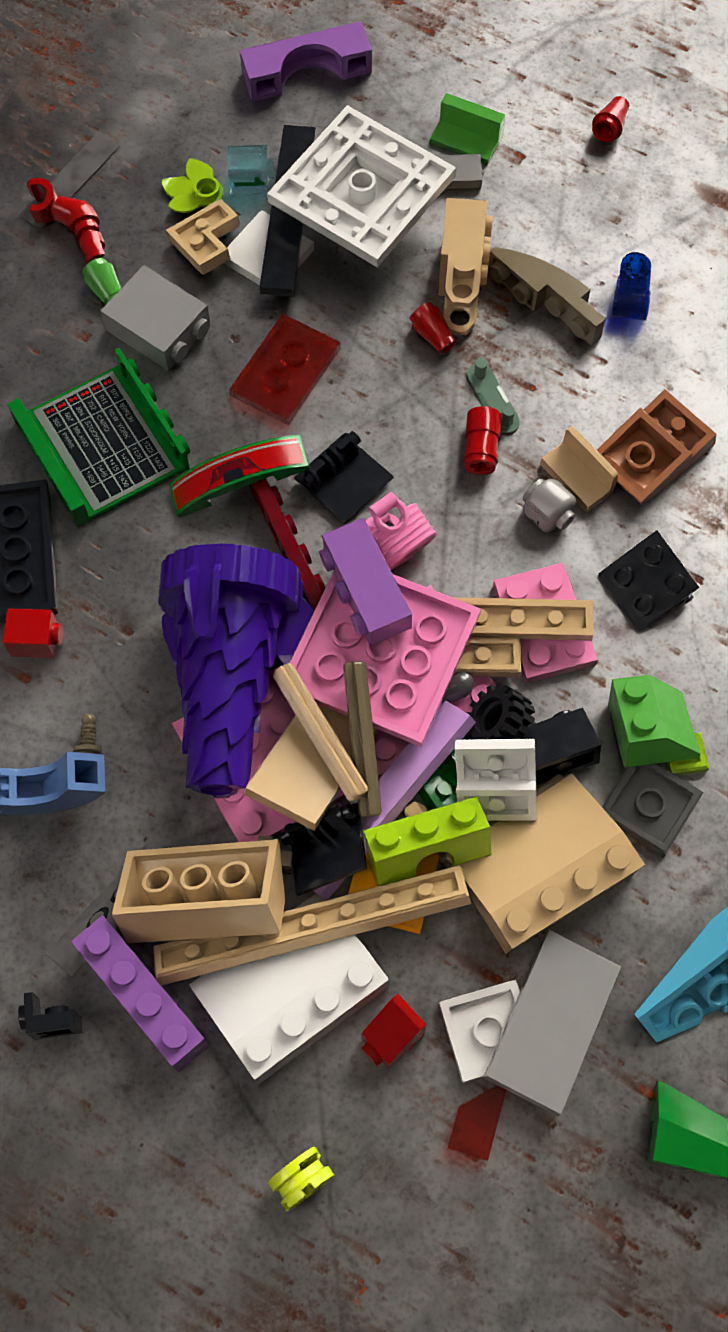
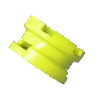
M315 1146L295 1158L267 1182L273 1191H279L283 1197L281 1204L287 1212L302 1203L335 1176L329 1166L324 1167L319 1161L321 1155Z

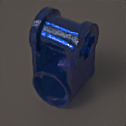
M631 252L622 259L614 293L612 317L646 321L651 295L649 287L652 266L650 259L645 254Z

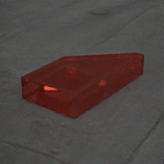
M496 1085L460 1105L447 1149L488 1161L507 1090Z

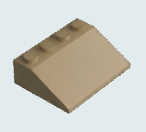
M573 774L536 797L537 821H498L490 827L492 855L459 864L461 865L471 900L505 954L645 866V863L623 830ZM447 853L446 858L451 866L454 867L449 853Z

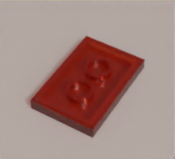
M282 313L230 387V396L289 425L340 351L341 342Z

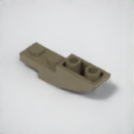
M493 247L490 250L488 265L490 276L495 282L502 283L509 289L518 302L526 304L534 312L544 304L553 316L559 317L571 328L577 337L583 338L591 346L601 339L606 318L588 304L591 289L564 270L537 257L499 247Z

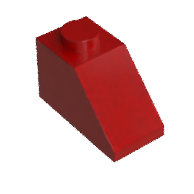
M397 993L361 1033V1039L365 1043L361 1050L376 1067L383 1063L389 1070L424 1037L427 1024Z

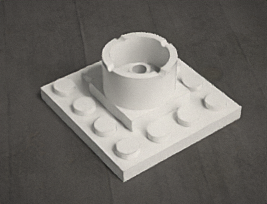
M347 105L267 193L270 204L378 268L456 177V167Z

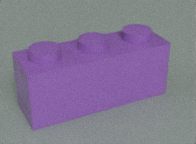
M364 517L323 534L324 549L319 551L321 560L327 572L333 570L338 579V582L334 584L343 604L349 602L354 614L350 615V618L358 636L360 637L365 634L369 645L372 646L411 629L412 612Z

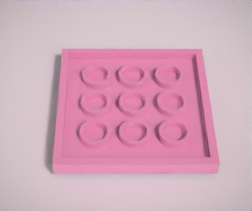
M333 572L290 664L298 672L317 705L348 717L343 666L348 662H365L367 666L373 728L422 747L478 621L481 608L393 574L412 612V628L370 646L365 634L359 637L350 618V615L354 614L349 602L345 604L341 602L334 584L338 582V579Z

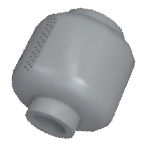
M539 479L523 495L522 499L525 502L523 511L525 515L544 532H550L557 528L562 531L576 517V514L573 513L576 506L575 496L556 479L545 481Z

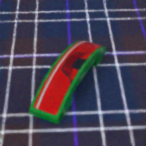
M300 435L283 436L244 445L212 457L184 472L172 481L169 486L177 516L180 518L212 506L210 499L271 476H274L279 481L311 468L302 437Z

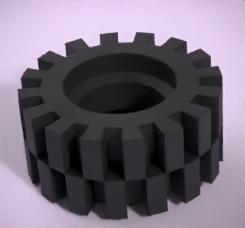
M496 683V687L493 685L488 686L487 693L481 691L477 695L479 701L475 702L473 700L469 705L473 710L466 713L471 715L476 723L465 735L466 740L522 739L524 735L530 736L532 732L528 728V725H532L535 722V718L531 716V714L535 713L534 707L531 706L532 702L506 684Z

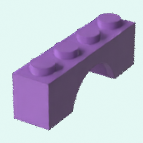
M361 21L240 50L242 74L252 102L282 95L287 79L295 72L309 67L328 69L337 74L342 80L372 73V48Z
M103 915L71 941L177 1072L181 1071L209 1046L201 1033Z

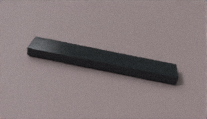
M284 125L275 184L316 140V127ZM272 205L259 286L260 294L294 297L304 223Z

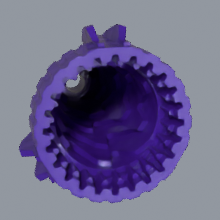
M227 543L204 544L178 549L174 553L167 555L166 559L161 563L158 604L166 612L162 616L163 635L176 667L178 685L181 688L182 713L184 715L182 751L183 754H188L185 788H192L195 792L212 795L214 798H229L237 794L238 789L246 788L251 774L254 733H260L261 704L268 692L270 667H273L274 662L279 667L290 663L313 615V608L303 598L304 582L301 581L299 568L291 560L284 558L280 554L247 545Z

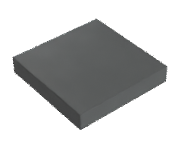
M658 764L627 767L602 808L623 830L625 835L664 858L704 792Z

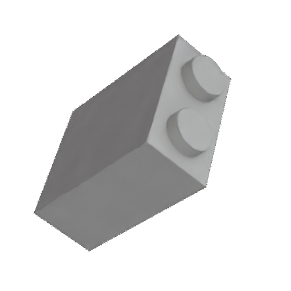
M145 265L100 310L106 331L167 371L176 362L179 363L186 357L189 348L197 339H202L207 334L211 325L208 306Z

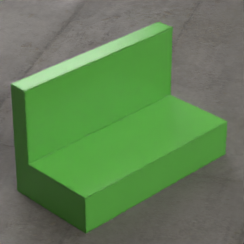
M446 93L441 101L440 121L433 131L429 143L460 155L480 154L481 162L488 165L503 137L505 114Z

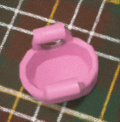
M392 492L369 507V512L372 516L366 520V523L391 571L418 553L437 536V532L433 530V526L429 524L425 514H422L417 503L406 506ZM395 507L398 508L401 519L399 520L388 512ZM389 521L393 526L389 527L385 523Z

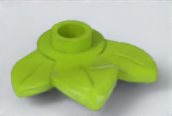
M190 158L188 160L186 176L162 179V185L166 194L172 198L168 207L177 213H190L200 207L205 208L224 197L223 187L214 178L213 169L208 164L197 159Z

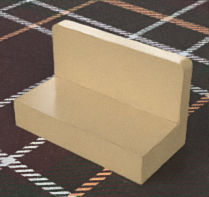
M572 425L566 429L563 443L543 456L540 463L553 479L558 480L575 496L576 503L586 514L613 494L619 476L610 463Z

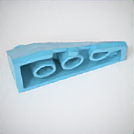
M728 907L712 918L636 1011L635 1016L656 1043L699 1025L703 1016L722 1009L724 1013L728 1012Z

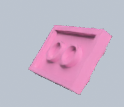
M563 563L493 581L496 598L576 600ZM520 639L521 672L525 683L596 665L598 661L591 641Z

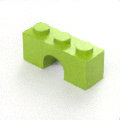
M477 796L363 830L367 858L378 887L417 877L416 867L418 863L433 853H449L454 866L492 855L490 825Z

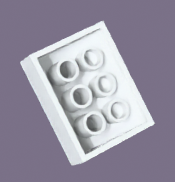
M314 894L296 908L325 900L318 894ZM356 935L204 974L189 984V986L257 1085H259L388 989L389 979Z

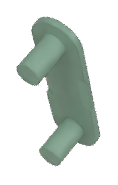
M478 358L475 364L468 369L467 379L481 404L495 408L501 413L500 433L512 434L518 430L520 418L506 397L492 369L487 365V360L485 358Z

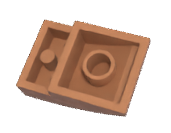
M664 389L645 409L639 408L597 451L618 472L619 476L616 483L637 502L643 504L676 480L715 445L717 434Z

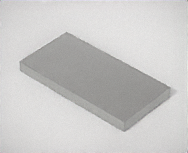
M548 930L545 933L483 1078L556 1116L561 1115L621 966Z

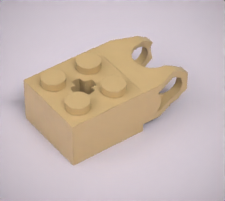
M446 198L438 295L445 296L443 317L451 334L467 335L476 324L480 285H486L490 256L493 216L486 215L487 201ZM454 311L466 312L470 319L467 324L458 326L451 322L450 315Z

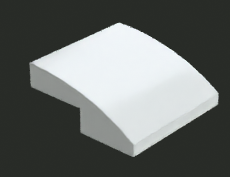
M535 739L455 741L457 802L477 796L488 821H537Z

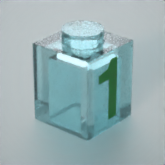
M267 145L228 146V177L231 195L268 193L270 191L269 179H275L274 158H268Z

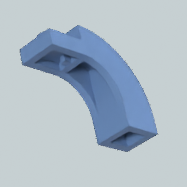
M66 752L54 763L41 767L25 769L0 768V814L3 815L39 814L67 810L90 803L106 792L104 754Z

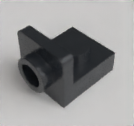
M33 992L24 993V1005H19L18 1008L19 1025L21 1030L26 1029V1034L32 1039L39 1040L83 1033L82 1017L75 1010H70L69 1006L60 1005L48 1007L45 1009V1014H41L39 997Z

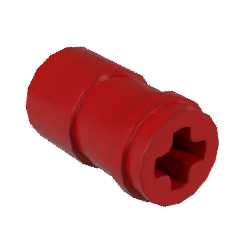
M479 406L467 412L465 433L467 441L463 462L465 470L469 473L488 475L496 469L498 464L497 445L500 440L502 415L495 408Z

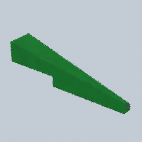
M657 1081L651 1115L653 1127L648 1163L728 1180V1119L668 1084Z

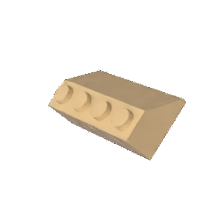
M274 839L127 851L112 917L127 943L280 934L285 894L279 841Z

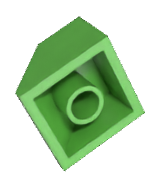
M651 675L612 679L608 707L624 768L700 758L701 753L682 691Z

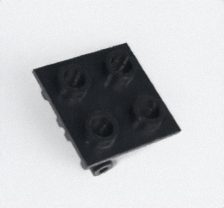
M353 431L349 434H342L309 464L311 469L300 472L294 477L301 486L343 523L394 478L391 473L358 446L361 439Z
M658 530L598 573L639 631L676 604L685 605L690 602L694 597L692 593L700 588Z
M342 802L337 803L335 807L327 810L315 831L298 822L294 824L289 823L285 825L284 830L280 831L282 843L285 846H292L297 896L367 869L361 816L358 814L357 803L352 805L350 803L345 805Z

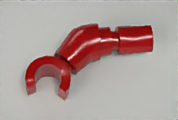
M32 178L27 182L26 186L31 196L39 202L43 201L41 204H32L29 209L36 223L43 224L56 220L69 227L70 231L76 235L87 264L105 255V242L98 227L100 220L94 208L87 201L66 196L58 197L52 184L44 178Z

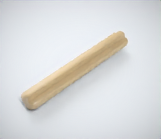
M290 663L277 668L273 678L347 800L354 801L361 798L368 791V787L298 672Z

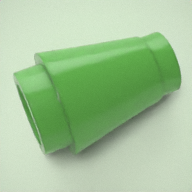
M97 258L83 268L84 283L106 305L121 289L113 265L104 258Z

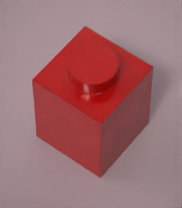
M7 608L3 644L10 656L55 658L56 645L62 644L63 626L57 622L53 611Z

